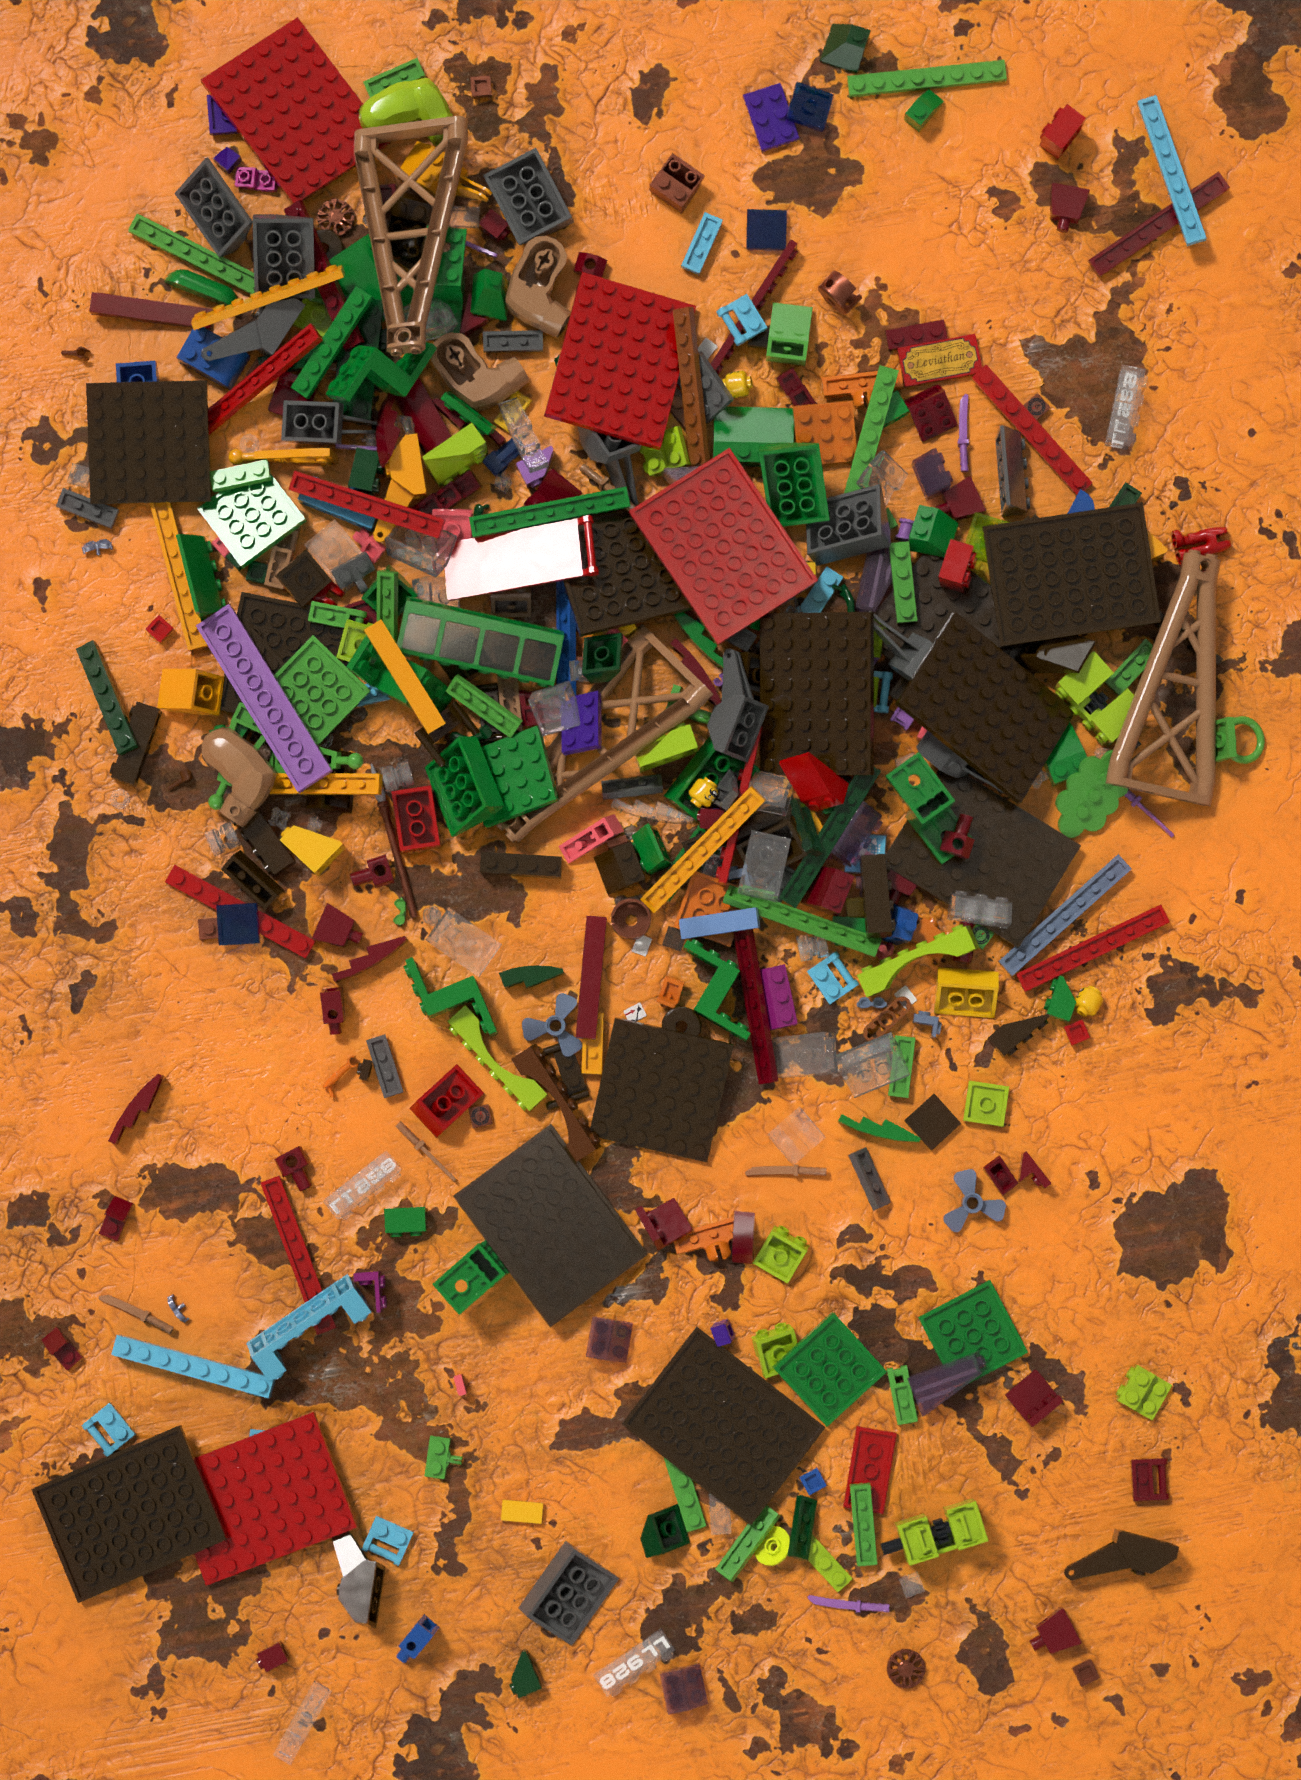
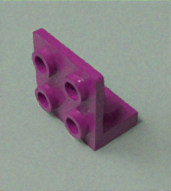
M381 1271L354 1273V1281H359V1285L373 1284V1280L375 1281L376 1312H383V1308H387L386 1295H382V1288L386 1286L385 1275H381Z

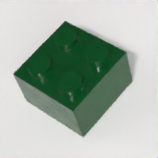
M356 448L348 483L350 489L374 497L376 493L379 494L381 488L379 476L384 474L385 467L380 466L377 451Z

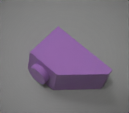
M552 445L516 463L517 469L527 488L540 486L546 477L554 454Z

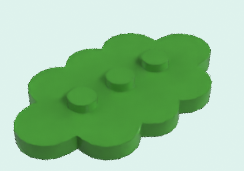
M1113 750L1107 751L1101 759L1095 756L1084 758L1080 762L1078 772L1068 777L1066 790L1058 794L1055 805L1062 814L1058 820V828L1068 838L1079 836L1084 829L1089 831L1101 829L1105 825L1106 815H1110L1117 810L1119 806L1118 798L1128 792L1127 788L1105 783L1109 760Z

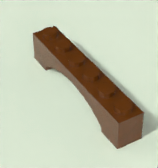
M534 1044L511 1060L521 1076L526 1074L538 1081L549 1091L559 1105L568 1129L569 1143L566 1144V1147L577 1162L601 1147L599 1144L600 1139L595 1132H591L587 1118L580 1114L577 1109V1102L570 1098L566 1092V1085L563 1081H559L554 1066L545 1059L546 1055L543 1049Z

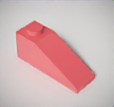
M615 814L602 818L561 844L559 848L569 864L607 843L608 840L620 835L624 830Z

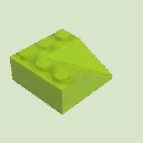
M470 423L422 458L426 470L440 488L454 481L453 478L459 474L462 476L471 470L470 467L475 463L477 465L481 464L488 455L485 440L473 423Z
M678 724L667 735L664 734L636 754L635 759L640 773L696 754L698 746L690 724Z

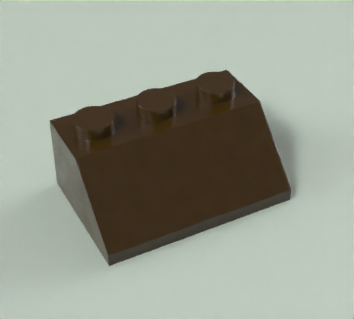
M330 749L341 752V756L349 757L352 754L351 752ZM323 754L327 762L331 764L332 756ZM341 765L340 769L333 770L331 773H356V769H352L349 765ZM307 794L306 808L327 812L352 813L354 795Z
M792 815L739 840L736 844V848L754 881L808 855L802 835Z

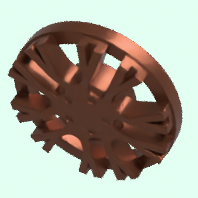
M331 199L324 202L318 210L317 221L321 230H330L333 225V232L338 236H342L349 232L354 224L353 209L346 201ZM337 203L342 204L340 209L336 208ZM330 204H333V206H334V209H333V210H331ZM325 207L329 209V213H324L322 211ZM347 207L348 210L342 213L341 211H343ZM351 214V219H345L344 216ZM321 216H328V218L321 219ZM343 221L348 223L349 226L347 227L346 225H344ZM329 222V225L324 228L322 223ZM341 225L344 230L337 232V226Z
M901 1649L893 1653L889 1658L887 1674L895 1685L901 1688H911L922 1681L925 1675V1663L917 1652L911 1649ZM907 1652L908 1659L903 1660L901 1653ZM914 1654L916 1656L912 1662L909 1661ZM898 1656L902 1661L898 1663L894 1657ZM920 1660L922 1666L915 1667L914 1663ZM891 1662L898 1664V1668L890 1669ZM914 1669L921 1670V1674L915 1673ZM899 1672V1674L892 1677L891 1673ZM912 1675H916L918 1677V1680L914 1683L911 1680ZM898 1676H903L901 1684L896 1681ZM905 1677H909V1684L907 1685Z

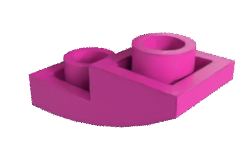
M237 167L235 187L255 191L277 192L278 185L267 170Z

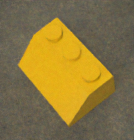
M938 967L934 1013L995 1018L999 990V972Z

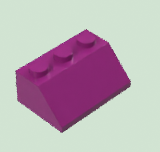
M785 964L761 969L760 973L770 1031L797 1025L798 1022Z

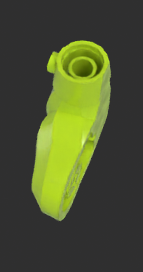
M429 78L395 83L366 100L359 111V121L363 129L453 116L450 113L444 96ZM443 134L428 136V138L437 147L443 140Z

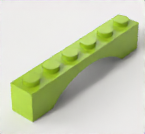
M963 924L953 927V932L947 935L943 932L934 936V941L929 943L926 940L915 945L916 949L909 951L907 948L898 952V957L894 959L887 957L880 960V965L874 968L873 965L862 968V973L858 974L857 977L866 997L874 996L889 989L898 973L907 964L919 957L933 953L949 954L958 957L980 948L971 927H964Z
M466 1005L447 1021L450 1024L448 1029L455 1036L459 1034L464 1039L461 1043L469 1051L473 1049L478 1054L475 1058L482 1066L487 1064L491 1068V1071H489L491 1076L496 1081L502 1080L505 1084L502 1088L510 1096L514 1094L519 1099L516 1103L524 1111L526 1109L529 1111L533 1110L548 1096L534 1079L514 1075L494 1061L483 1042L480 1020Z

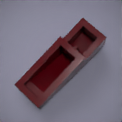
M734 1212L732 1262L753 1264L755 1213Z

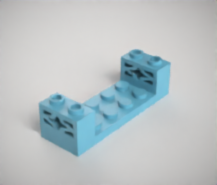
M348 1274L247 1342L251 1358L269 1382L273 1379H279L286 1371L282 1357L276 1349H282L287 1345L288 1341L300 1337L307 1328L320 1323L323 1317L335 1313L339 1306L343 1307L354 1324L365 1320L371 1313L369 1305Z

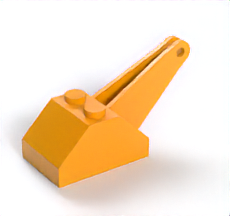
M417 141L402 164L401 169L410 176L436 147ZM442 152L416 180L434 198L445 152ZM462 166L456 196L487 202L488 197L485 195L491 196L492 192L486 187L466 178L468 171Z
M417 433L405 435L385 465L386 478H390L385 500L408 507L412 500L426 498ZM378 519L373 533L374 540L378 543L385 542L396 525ZM382 533L383 537L379 538L377 535Z

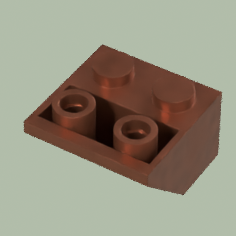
M672 153L650 183V192L680 213H683L695 196L705 175Z

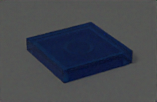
M796 82L785 119L823 132L834 94Z
M747 209L746 250L784 251L786 248L787 210Z
M257 903L216 905L219 946L260 943Z

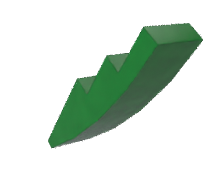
M684 612L673 614L677 624L692 644L708 660L723 670V658L715 653L718 646L703 635L706 628Z
M841 1114L837 1121L856 1131L879 1138L904 1142H920L921 1140L920 1137L887 1119H884L882 1125H879L863 1116L860 1123Z

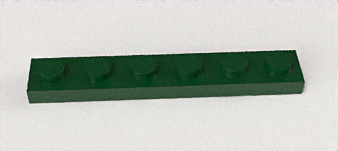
M92 640L76 648L118 754L123 755L139 747L96 641Z

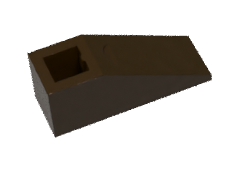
M1046 1014L1003 1024L987 1040L1002 1057L1006 1054L1010 1057L1018 1050L1017 1044L1021 1041L1025 1044L1033 1037L1032 1031L1036 1028L1040 1031L1048 1024L1046 1019L1050 1016Z

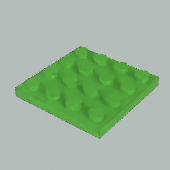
M313 635L275 674L276 679L318 746L371 692Z

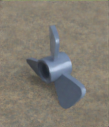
M564 993L558 994L556 997L555 1015L550 1016L546 1022L531 1018H525L522 1021L524 1038L527 1041H532L548 1032L551 1036L558 1037L564 1056L570 1057L581 1050L582 1042L566 1031V1023L564 1021L576 1007L577 1000ZM553 1021L561 1022V1029L559 1031L551 1030L550 1025Z
M973 1169L955 1173L953 1179L965 1196L962 1198L961 1207L944 1215V1223L953 1232H959L968 1214L977 1213L978 1211L983 1212L995 1221H1001L1005 1213V1202L1000 1199L983 1201L981 1196L975 1193L976 1172ZM970 1197H974L977 1200L978 1204L975 1209H970L967 1206V1200Z

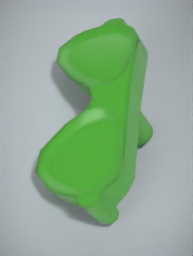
M400 898L394 902V905L400 910V914L394 917L393 922L402 926L406 920V901Z

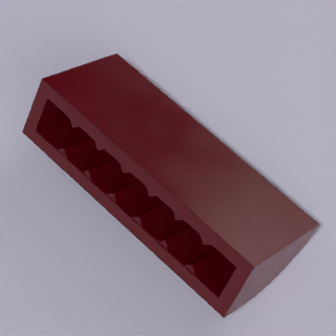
M419 377L406 397H395L394 401L412 434L417 433L419 446L424 455L452 437Z

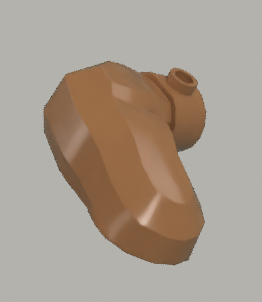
M537 236L528 241L521 258L512 272L505 298L506 307L513 315L526 324L558 338L569 321L571 311L556 300L553 301L550 296L553 291L554 282L566 264L567 254L563 245L556 239L548 236Z
M447 333L434 342L437 350L431 357L433 365L439 371L450 390L477 412L488 410L503 402L530 381L516 357L497 364L495 368H488L484 360L476 353L469 338L462 333Z
M221 727L205 736L202 742V758L207 766L220 772L223 778L232 784L231 794L228 793L220 812L239 826L244 827L257 813L256 810L267 799L274 786L277 773L254 745L242 738L233 729Z

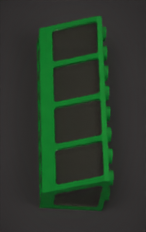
M407 596L396 644L405 657H411V655L419 656V659L423 661H431L433 659L446 666L455 664L464 670L473 668L478 669V672L482 674H490L492 672L498 674L501 678L509 679L514 677L523 683L532 681L537 682V685L541 687H549V685L554 686L564 640V631Z

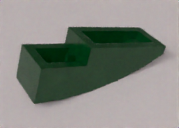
M535 965L512 968L500 972L499 975L505 989L522 982L525 983L528 989L563 975L564 971L562 968Z

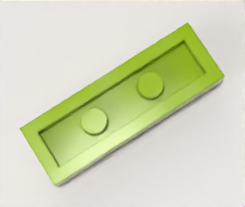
M812 1534L808 1561L839 1592L853 1578Z

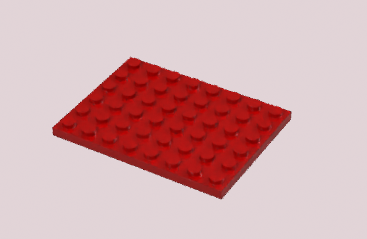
M298 17L201 79L202 85L292 204L298 200H306L356 167L354 133L358 129H363L359 121V111L363 103ZM391 142L379 143V150H382Z
M582 272L544 417L660 450L680 373L673 310L693 307L695 313L696 306Z
M730 448L629 510L630 516L717 646L818 582V579Z
M315 1411L195 1458L228 1537L227 1540L194 1553L206 1586L358 1527Z

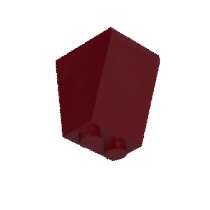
M821 867L803 896L801 903L829 915L839 916L855 876L835 868Z

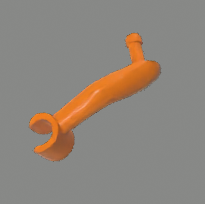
M350 1056L346 1060V1064L336 1070L323 1084V1089H328L331 1098L335 1097L331 1086L349 1069L358 1066V1064H350V1059L356 1056Z

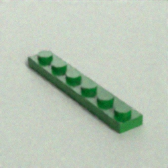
M355 286L323 336V341L318 344L291 386L292 389L307 399L311 397L374 299L371 295Z

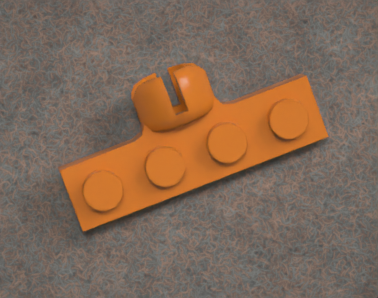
M901 368L896 369L899 372L893 391L903 390ZM878 371L822 377L824 399L850 396L853 399L854 408L864 411V401H866L868 408Z
M734 1217L693 1228L692 1232L674 1242L677 1255L704 1249L708 1260L716 1262L719 1261L716 1250L720 1249L722 1259L728 1258L731 1255L729 1242L733 1240Z

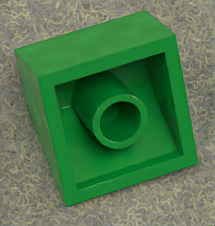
M919 505L909 536L910 551L945 558L950 539H955L959 523L939 508Z
M648 823L631 836L635 853H639L641 857L639 863L643 871H647V873L652 875L673 865L656 827Z

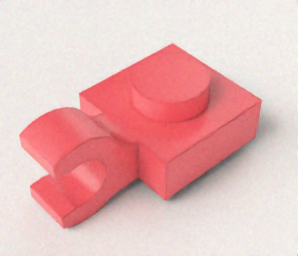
M364 527L359 532L356 531L352 536L362 546L360 551L367 552L373 564L379 561L387 549L382 543L376 542L373 535L369 537V532Z

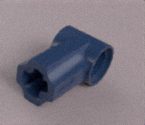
M511 438L497 451H493L486 456L482 463L495 477H498L508 468V464L516 459L524 450L515 439Z

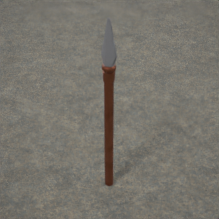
M370 764L371 773L377 774L373 764ZM382 786V795H375L378 802L377 807L383 818L410 918L418 917L391 821L389 806H387L389 803L386 801L385 791Z

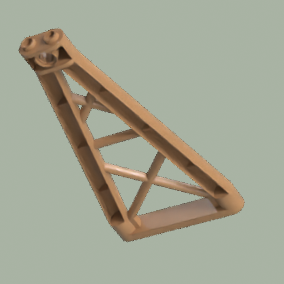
M463 116L358 129L354 133L355 163L387 325L386 350L392 356H402L405 353L420 354L426 349L427 320L468 143V119ZM443 134V140L410 176L379 150V143ZM446 149L434 198L416 180ZM374 156L404 182L384 204ZM409 188H412L433 207L428 228L389 233L385 214ZM426 236L421 259L407 273L394 261L390 241ZM407 285H410L414 292L406 322L400 292Z
M1190 549L1188 553H1184L1179 580L1110 757L1105 783L1197 805L1211 806L1215 788L1216 597L1221 560L1217 559V555L1206 554V556L1200 555V551ZM1197 588V621L1189 625L1185 617ZM1186 638H1188L1196 652V678L1165 671L1173 648ZM1162 679L1196 687V710L1172 729H1170L1154 700ZM1151 710L1164 735L1132 758L1147 716ZM1194 721H1196V773L1175 738L1178 733ZM1169 742L1191 781L1189 792L1132 780L1133 768L1165 743Z
M643 624L627 638L628 641L622 646L621 671L610 682L594 683L589 692L599 691L601 693V709L630 706L627 737L609 750L603 745L602 748L596 749L601 756L581 770L565 771L567 755L565 756L562 753L561 729L546 750L553 779L556 781L555 786L559 801L497 824L496 826L503 831L505 829L507 831L505 835L513 843L515 841L519 843L536 825L697 712L714 695ZM652 646L691 683L683 692L639 697L644 654ZM635 661L631 698L606 701ZM676 701L636 730L638 705Z

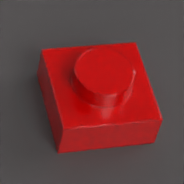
M158 615L145 630L161 644L174 628Z
M1083 1019L1063 1027L1071 1046L1090 1038Z

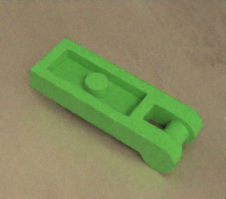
M312 601L308 622L344 628L347 619L350 620V616H356V622L363 624L364 618L367 617V612Z
M903 1365L898 1369H893V1367L887 1368L897 1425L918 1422L907 1365ZM902 1376L903 1382L896 1383L895 1377Z

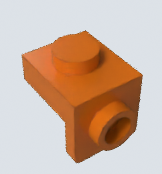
M666 975L656 1002L666 1009L676 1008L679 1004L685 981Z

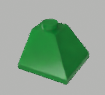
M483 269L473 274L470 313L507 321L508 308L506 307L505 298L510 282L503 273Z
M391 565L384 569L385 571L397 572ZM398 572L399 617L404 611L406 597L416 598L418 594ZM377 578L361 597L376 612Z

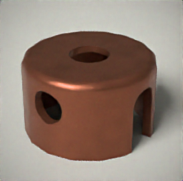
M835 270L818 286V291L822 297L843 315L847 314L862 299L861 294H853L856 287Z
M628 898L620 901L614 907L611 913V924L618 936L626 940H636L648 932L651 926V914L649 908L642 901ZM630 914L635 915L637 918V923L634 926H629L625 922L626 917Z

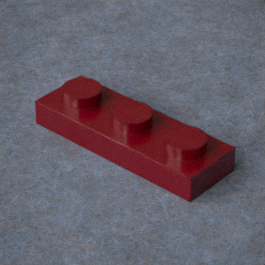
M944 319L885 330L889 351L897 350L900 347L948 339Z

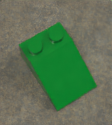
M1069 722L1044 764L1052 787L1066 782L1070 775L1077 773L1080 762L1087 757L1071 722Z

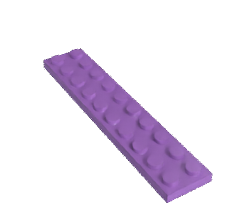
M228 604L196 625L297 792L301 793L333 771L233 607Z

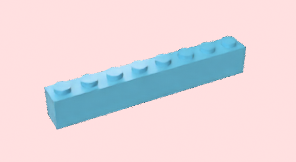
M124 1335L116 1336L111 1355L265 1398H271L276 1381L273 1379L269 1382L265 1375Z

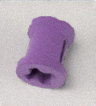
M900 518L899 523L901 524L895 539L906 542L909 541L914 521Z
M899 707L890 718V721H896L906 731L914 720Z

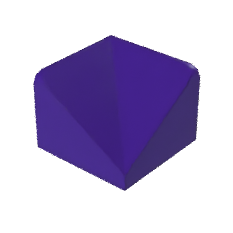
M226 147L213 160L225 172L230 174L242 161V158L236 152Z
M729 1319L718 1321L710 1328L718 1347L731 1343L735 1338Z

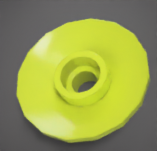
M779 1526L772 1527L754 1552L755 1557L760 1563L766 1566H774L786 1559L790 1536L787 1531Z

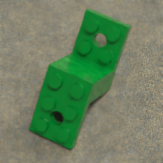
M448 227L445 243L449 244L451 248L442 254L426 325L427 340H437L447 333H460L465 293L463 266L467 229ZM439 316H444L447 318V322L439 325L436 323V319Z
M426 342V349L420 354L405 353L402 359L398 360L395 364L376 347L357 345L351 351L348 361L340 367L336 379L329 384L326 395L331 399L349 402L365 377H367L386 394L390 393L406 397L437 350V347L432 343Z
M366 635L346 667L374 690L412 710ZM406 659L430 699L433 700L432 702L438 712L441 713L452 700V696L445 692L448 686L426 668Z
M918 752L885 777L909 808L905 817L938 862L943 865L954 857V855L940 851L942 844L940 834L946 830L952 832L955 830L958 818L951 810L955 800ZM911 775L919 777L920 783L917 786L909 783L908 779ZM953 840V847L960 850L962 848L961 841Z
M695 939L692 941L687 940L683 950L717 969L695 1006L694 1011L746 1042L750 1036L747 1026L740 1022L737 1025L730 1021L731 1017L723 1012H720V1014L716 1013L740 973V970L737 969L738 965L731 960H727V962L721 960V955L712 949L709 952L704 950L703 944Z
M411 957L405 960L407 965L403 967L409 979L413 978L414 984L411 986L415 995L421 997L422 1002L419 1005L425 1016L428 1015L430 1018H433L475 1000L472 1005L477 1016L480 1014L483 1021H480L484 1033H489L491 1037L498 1034L474 976L429 994L415 959Z
M484 1240L471 1249L432 1285L460 1315L486 1291L494 1287L509 1274V1272ZM464 1280L467 1283V1289L464 1292L457 1291L455 1287L457 1281Z

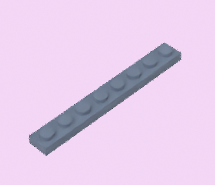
M1119 854L1115 856L1029 933L1019 948L1014 947L998 962L1012 977L1131 870V867Z

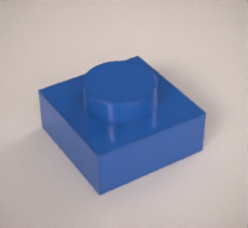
M817 1467L799 1477L808 1495L827 1486Z

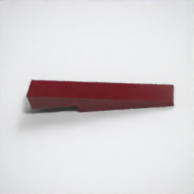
M97 292L91 293L89 309L91 315L193 328L191 321L196 313L213 311V309ZM211 325L205 326L204 328L211 330Z
M586 917L575 1036L577 1039L596 1040L607 917Z

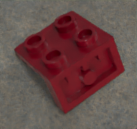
M285 371L277 378L278 382L268 411L283 416L284 400L314 401L318 386L311 397L307 399L291 388L298 375Z
M938 384L903 400L909 409L922 442L958 425L947 395Z
M552 468L537 491L527 498L524 505L529 506L580 496L582 492Z
M675 1198L651 1211L645 1212L642 1206L635 1209L658 1251L693 1231Z
M1033 1370L1005 1394L1030 1427H1034L1064 1402L1037 1370Z

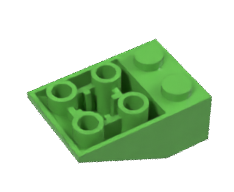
M773 302L766 361L805 366L813 307Z

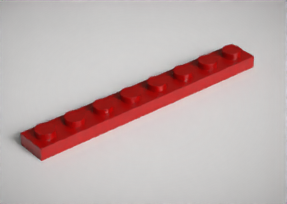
M310 323L208 409L209 435L323 341L314 325Z
M987 364L971 377V380L1013 427L1021 432L1022 437L1075 496H1077L1080 489L1085 491L1093 483Z
M294 471L288 489L440 539L446 521L445 519Z
M762 727L748 762L745 763L744 769H740L738 781H741L740 789H738L739 795L736 797V801L749 789ZM740 827L727 839V846L722 847L720 859H723L722 867L718 866L715 877L719 879L718 883L727 886Z
M175 864L165 883L307 959L316 942Z
M1160 904L1017 973V979L1023 991H1029L1170 923Z
M279 1175L260 1184L304 1302H307L323 1290ZM332 1314L326 1315L320 1323L314 1326L317 1335L337 1328Z

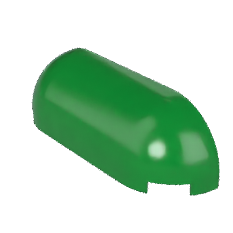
M175 270L164 280L166 284L218 305L224 304V306L232 304L233 300L238 299L236 293L230 287L189 270Z

